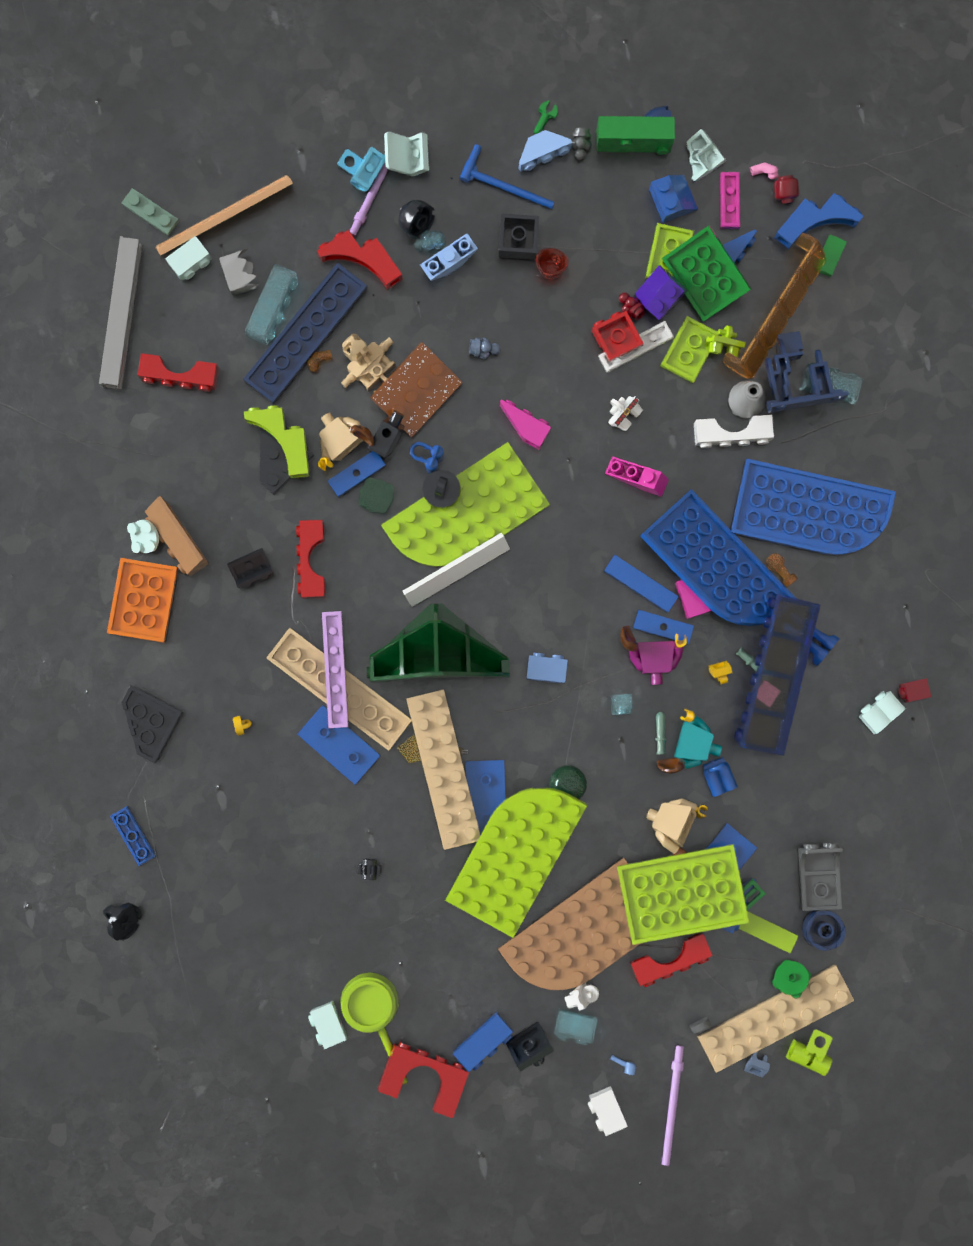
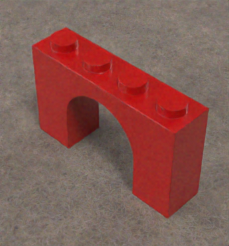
M405 1043L394 1044L379 1083L378 1092L398 1098L404 1078L411 1069L417 1066L431 1067L438 1072L440 1077V1089L433 1106V1111L453 1118L469 1072L460 1063L455 1062L452 1065L446 1063L447 1059L437 1055L436 1058L429 1057V1053L424 1050L418 1049L417 1052L410 1050L411 1046Z

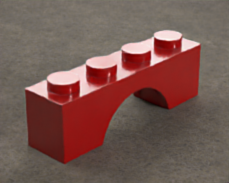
M141 353L138 377L147 384L161 382V385L172 387L173 384H176L184 389L198 387L201 391L210 392V389L216 390L219 367L216 363L197 361L191 370L184 373H174L166 369L164 361L160 356Z
M323 520L299 521L300 526H296V535L300 537V545H297V556H300V564H297V575H301V583H297L298 594H301L303 599L326 598L325 578L316 574L310 566V555L313 549L320 543L325 542Z
M700 932L683 939V948L680 955L671 962L660 963L645 955L630 961L638 984L648 987L655 983L654 980L662 977L664 980L673 976V972L677 970L683 972L690 969V965L696 962L703 964L709 961L708 957H711L712 953L704 934Z

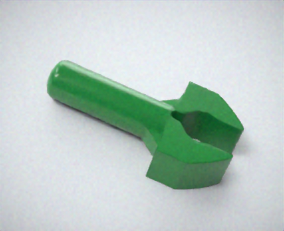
M550 101L540 105L538 112L542 116L534 130L535 134L542 132L548 119H556L558 115L556 104L553 110L546 113V109Z

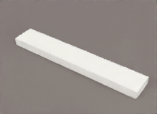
M498 534L403 590L411 607L510 550L503 534Z

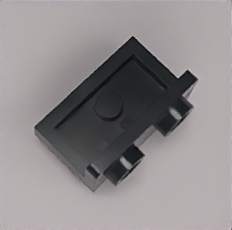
M263 548L227 563L237 588H247L254 581L259 579L265 580L273 573Z

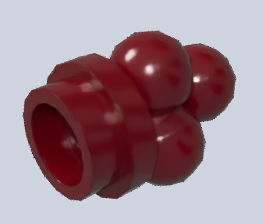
M626 292L619 295V301L624 304L622 312L627 311L631 319L639 320L645 314L646 309L638 298L630 297Z

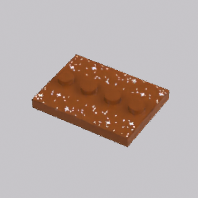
M421 342L372 394L370 399L389 417H391L394 410L402 413L404 417L401 424L405 426L403 431L409 437H413L463 382Z

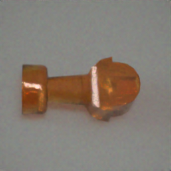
M774 553L767 558L768 569L777 571L784 579L782 583L786 588L798 579L794 573L790 575L785 568L784 557Z

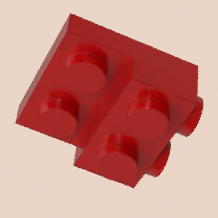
M620 311L616 312L610 319L596 322L592 328V333L609 362L642 347L644 344L627 311L623 313Z

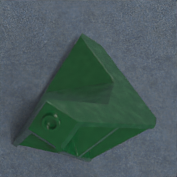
M442 603L427 606L385 647L369 655L370 667H367V678H370L372 683L423 678L510 677L509 657L500 652Z

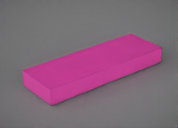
M740 172L720 173L721 229L740 228Z

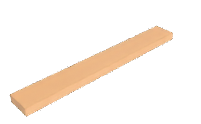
M285 175L156 246L158 253L162 255L194 236L205 232L293 184L290 177Z

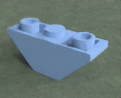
M547 130L529 137L519 161L520 172L523 170L529 171L541 162L547 163L557 155L563 156L567 154L572 146L571 139Z
M465 234L420 264L428 278L433 281L448 276L460 268L478 248L469 235Z

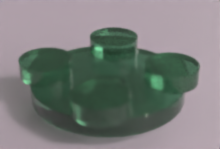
M372 477L367 478L360 491L359 505L370 512L385 513L393 501L394 487L383 480Z

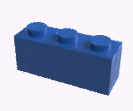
M496 1012L453 1051V1055L468 1072L472 1069L475 1071L483 1064L482 1060L486 1056L490 1058L498 1050L496 1047L501 1042L505 1044L512 1038L511 1033H513V1029Z

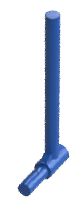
M477 144L474 145L470 158L466 161L460 179L462 181L469 182L475 178L550 209L553 208L554 201L478 172L475 163L482 147Z

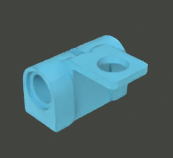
M373 147L368 150L364 159L346 149L338 161V166L353 175L350 183L354 187L366 192L386 160L385 155ZM347 156H351L354 159V166L348 167L345 165L344 160Z

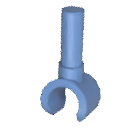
M613 1055L610 1059L625 1066L624 1073L629 1075L635 1074L636 1065L633 1062H626Z

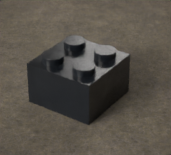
M501 214L499 257L536 260L539 216Z

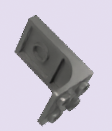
M823 843V847H819V844H804V848H798L802 911L842 909L840 854L844 852V848L839 847V844Z

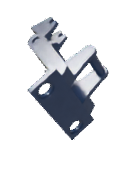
M800 331L777 335V355L773 356L772 361L771 358L765 359L773 400L766 401L768 413L839 402L846 399L849 395L848 391L843 392L842 389L833 390L827 361L823 362L820 349L815 350L816 364L810 365L808 368L812 384L810 394L793 398L788 375L791 373L789 361L800 359L803 355Z

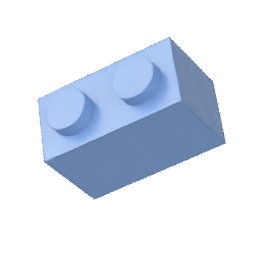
M533 653V656L529 655L526 679L565 684L568 660H565L564 656L552 655V658H548L543 653Z

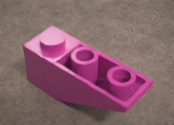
M501 399L500 407L522 441L540 450L550 433L551 427L548 426L549 423L544 419L539 418L537 420L532 417L533 414L526 409L521 411L516 408V404L512 401L506 400L505 402Z
M613 456L605 472L608 476L661 497L669 481L660 471Z

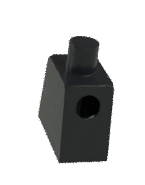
M394 410L390 418L384 419L373 437L374 445H369L368 449L383 457L391 454L405 426L401 424L404 415Z

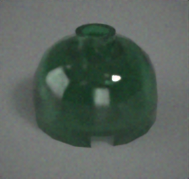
M564 765L558 767L551 774L549 788L566 792L580 800L587 790V779L579 768L573 765Z

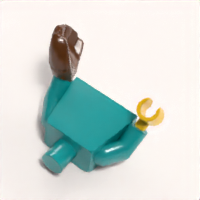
M684 709L687 712L686 718L680 717L681 720L687 722H683L674 754L675 758L657 761L658 768L665 773L673 774L682 771L684 768L689 769L699 766L703 761H707L709 754L720 756L722 746L712 743L714 735L711 734L710 727L701 718L696 716L693 711Z

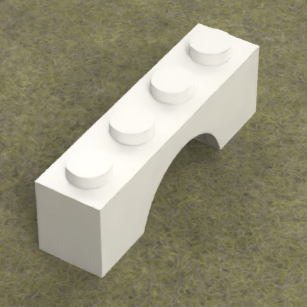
M772 415L753 416L748 427L739 432H728L722 429L716 419L696 420L694 422L695 446L711 448L712 445L719 444L720 447H729L733 443H738L739 446L750 445V442H757L758 445L768 444L774 438Z

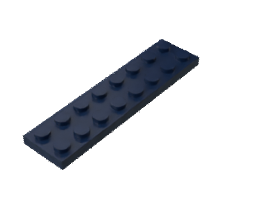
M337 263L243 380L274 404L368 288L367 285Z

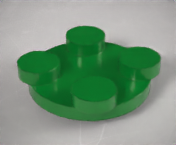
M785 960L776 969L772 983L782 993L798 999L808 987L811 973L799 962Z

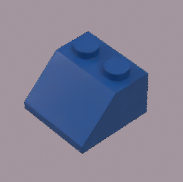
M668 175L651 182L649 190L663 223L698 210L684 175Z

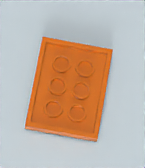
M120 558L107 633L165 643L178 567Z

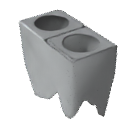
M247 249L219 258L229 290L233 296L253 290L259 285L249 284L256 277L252 274L253 263L247 262L244 258H238Z

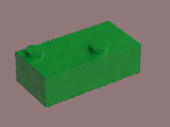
M599 116L596 152H657L659 155L671 153L675 140V117Z

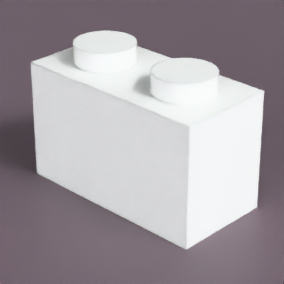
M611 1086L589 1095L591 1101L587 1103L592 1114L596 1112L599 1120L595 1122L600 1132L604 1131L605 1135L608 1136L628 1127Z

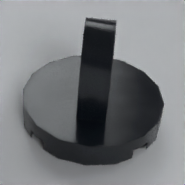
M438 470L426 477L422 490L424 498L430 505L443 509L456 503L460 496L461 487L459 480L453 473L446 470Z
M128 902L118 908L108 905L103 910L104 916L109 920L107 926L108 934L114 940H126L137 930L138 919L141 920V910L135 904Z

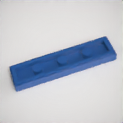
M616 555L613 556L604 572L667 613L679 597Z

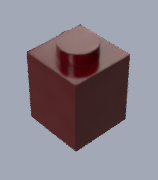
M927 678L900 684L899 695L901 699H904V703L931 697Z

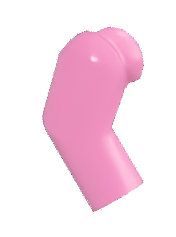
M761 163L750 167L752 176L767 173L770 179L778 177L779 170L774 165Z

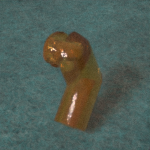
M331 350L315 352L307 361L309 370L312 372L319 369L318 364L321 361L331 360Z

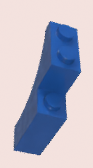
M833 193L821 209H818L816 203L805 198L779 229L774 239L789 250L803 234L816 227L827 224H843L856 227L863 218V215L858 208L850 206L846 203L844 197Z

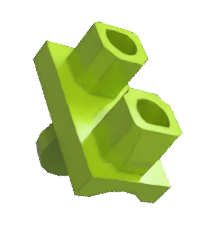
M729 325L725 326L724 330H718V334L722 336H707L706 342L710 343L709 353L721 354L722 347L725 346L727 347L725 356L737 358L740 349L745 348L746 342L731 339L736 338L737 333L733 332L732 326Z

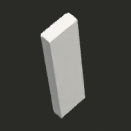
M666 321L639 334L644 343L642 347L611 362L608 361L605 353L600 354L598 357L606 372L608 373L672 340L674 336Z

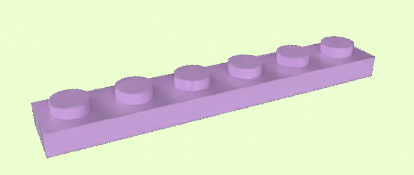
M322 612L328 728L348 727L342 612Z

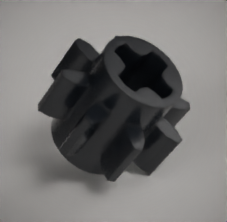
M363 859L362 864L358 865L357 874H362L363 880H376V875L381 874V865H377L376 859Z

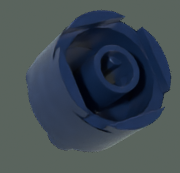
M814 910L806 916L803 922V937L810 945L823 951L832 950L840 946L845 939L846 929L844 923L837 914L831 911ZM821 927H825L827 929V932L822 933V931H820Z

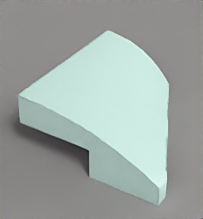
M700 129L687 140V147L690 151L689 160L693 170L692 179L695 182L714 171L726 161L703 129Z

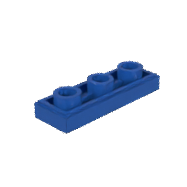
M372 451L329 479L328 483L336 495L340 497L386 465L381 457ZM359 471V476L356 477L353 475L354 472Z
M638 610L633 629L674 641L676 634H678V640H683L686 635V644H689L694 626ZM661 624L666 626L665 631L660 629Z
M128 806L110 816L138 866L157 856ZM132 832L136 835L134 840L130 838Z

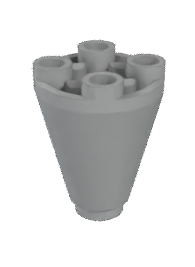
M746 380L733 386L729 393L728 402L734 415L742 418H752L759 415L764 409L766 395L759 383Z

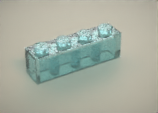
M274 264L244 331L247 337L268 345L269 340L272 341L276 334L274 329L277 323H281L283 318L282 311L284 307H288L291 300V291L296 289L299 282L296 272Z

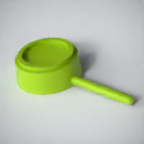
M363 973L357 975L346 984L342 991L340 1000L342 1014L347 1023L358 1031H378L386 1052L390 1056L393 1046L384 1027L391 1023L397 1013L399 1005L397 991L390 980L380 974ZM406 1076L404 1078L403 1084L407 1083Z

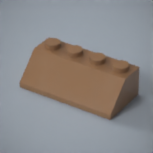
M159 496L145 511L148 516L145 519L156 527L159 540L162 543L166 542L169 547L166 550L172 559L176 557L179 562L177 566L182 574L187 573L191 577L209 563L169 503Z

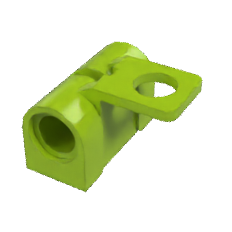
M816 1029L813 1031L807 1046L793 1039L786 1058L825 1076L832 1064V1058L826 1054L832 1037ZM818 1036L824 1037L826 1041L825 1045L821 1048L816 1047L814 1043Z

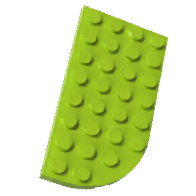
M507 442L456 475L461 487L460 496L456 503L443 509L435 508L423 497L381 526L395 547L407 558L422 565L443 567L498 534L506 535L550 506V504Z
M529 788L505 799L491 815L445 901L514 938L585 811L587 804L566 792L553 788Z

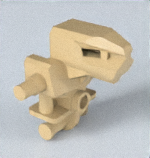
M351 334L342 344L343 352L351 362L347 365L349 374L341 384L347 388L355 380L361 381L366 386V390L370 392L380 381L384 383L387 379L385 376L396 367L395 362H391L385 356V352L394 342L388 337L379 346L375 342L367 346L366 342L357 334Z

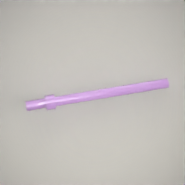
M386 161L380 169L360 211L354 217L355 221L349 231L352 236H356L361 224H364L367 218L366 214L388 171Z
M676 1045L675 1059L672 1061L671 1067L673 1075L662 1165L666 1166L670 1165L680 1075L684 1067V1062H682L684 1046Z

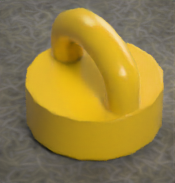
M240 716L233 717L236 735H243V729L249 728L252 722L248 719L241 720Z

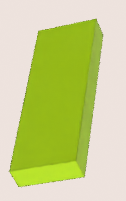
M747 911L749 923L740 924L739 929L791 953L798 935Z

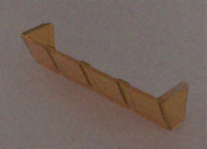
M801 233L796 245L806 250L807 253L741 359L727 352L722 360L725 366L746 379H751L755 376L767 357L769 348H772L775 344L777 335L782 333L788 323L789 316L791 317L807 293L808 286L812 285L826 262L825 253L819 240L809 234Z

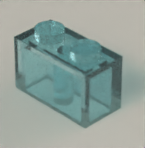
M558 1009L553 1032L560 1040L568 1041L571 1038L575 1039L578 1044L587 1045L588 1043H593L598 1020L596 1017Z

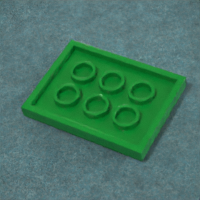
M710 225L662 258L673 277L687 289L685 295L703 321L751 290L750 285Z

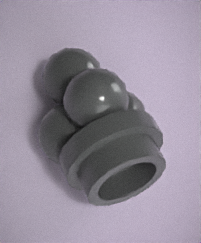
M575 128L572 138L574 139L572 140L571 147L576 150L575 157L578 160L584 159L586 156L585 151H588L592 146L590 130L587 128Z

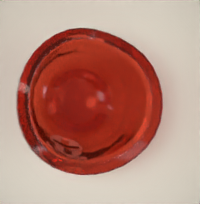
M554 248L541 249L536 255V266L540 274L550 280L559 278L569 263L567 255Z

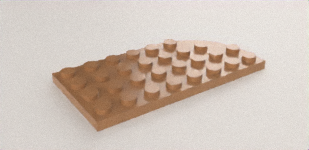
M625 858L619 860L498 948L515 973L525 981L540 988L550 990L571 989L591 980L639 945H632L617 866L628 864Z

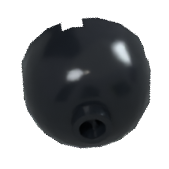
M412 200L406 203L399 212L398 223L401 230L410 238L419 239L420 237L418 236L422 232L425 235L434 222L435 216L432 214L435 211L434 208L422 200Z

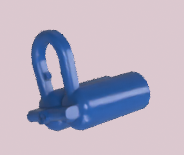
M415 442L410 447L411 457L425 463L427 473L431 474L439 470L438 463L444 459V451L440 445L432 447L423 442ZM422 446L425 450H430L431 457L426 460L422 456H416L414 454L415 447Z
M724 757L717 760L713 759L711 762L703 765V773L713 797L738 787L728 762H725Z

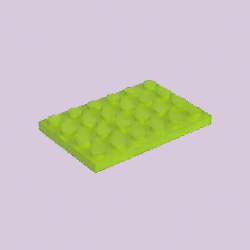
M733 844L617 866L632 945L749 923Z

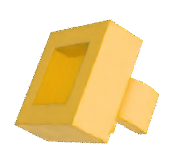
M727 661L708 666L710 674L714 678L717 677L720 684L728 683L727 674L732 673V668Z

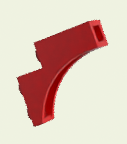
M349 230L339 232L334 237L335 239L329 243L321 244L317 250L322 262L345 260L364 266L380 279L387 290L403 280L402 273L377 238L367 240L362 245L363 247L360 248Z

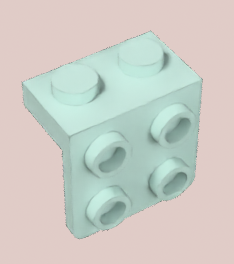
M392 132L385 133L387 169L413 177L429 171L428 139L426 133L421 132L410 138Z

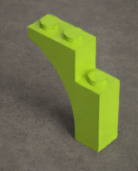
M277 405L268 406V409L263 410L255 407L249 408V411H244V419L247 423L266 430L280 443L287 459L290 478L310 477L304 428L291 426L289 430H286L284 410Z

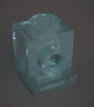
M632 694L611 695L612 715L631 714L633 709Z

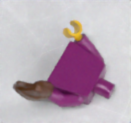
M624 626L620 633L621 642L629 651L630 660L637 670L642 671V674H651V685H663L662 674L670 673L671 670L677 667L682 658L684 646L687 643L686 635L683 640H678V634L675 635V641L637 643L630 626Z

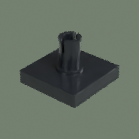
M539 1022L514 1036L506 1043L520 1072L532 1064L536 1067L540 1066L538 1061L543 1064L545 1061L544 1057L554 1052Z

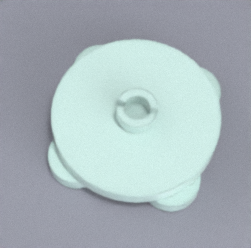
M139 520L128 524L127 530L131 536V549L134 553H149L157 549L159 535L156 527L150 521Z

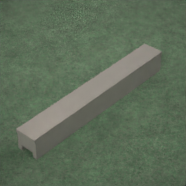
M120 236L99 379V384L102 388L122 389L142 244H139V239Z

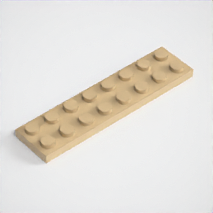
M289 628L267 656V659L327 704L324 653ZM345 670L348 720L389 751L412 720Z
M444 689L407 698L443 849L446 850L477 842L480 832Z
M833 965L812 976L808 987L800 998L794 999L781 992L697 1037L717 1073L853 1002L854 999L837 966Z

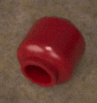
M793 175L778 177V180L774 182L775 198L782 200V204L792 203L793 198L799 196L798 179L793 178Z

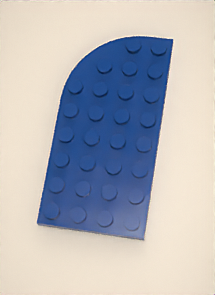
M746 459L731 532L736 535L822 554H849L868 546L885 529L891 516L896 491Z
M692 489L640 536L710 610L729 622L745 626L766 624L778 618L797 600Z

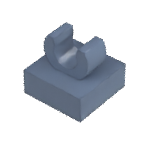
M757 1052L753 1053L746 1063L744 1071L763 1078L770 1067V1063H767V1056L764 1055L762 1060L757 1059Z

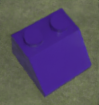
M659 265L635 295L648 311L658 320H661L687 292V289Z

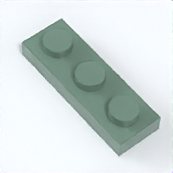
M133 188L122 201L124 207L167 236L171 234L179 223L178 218Z

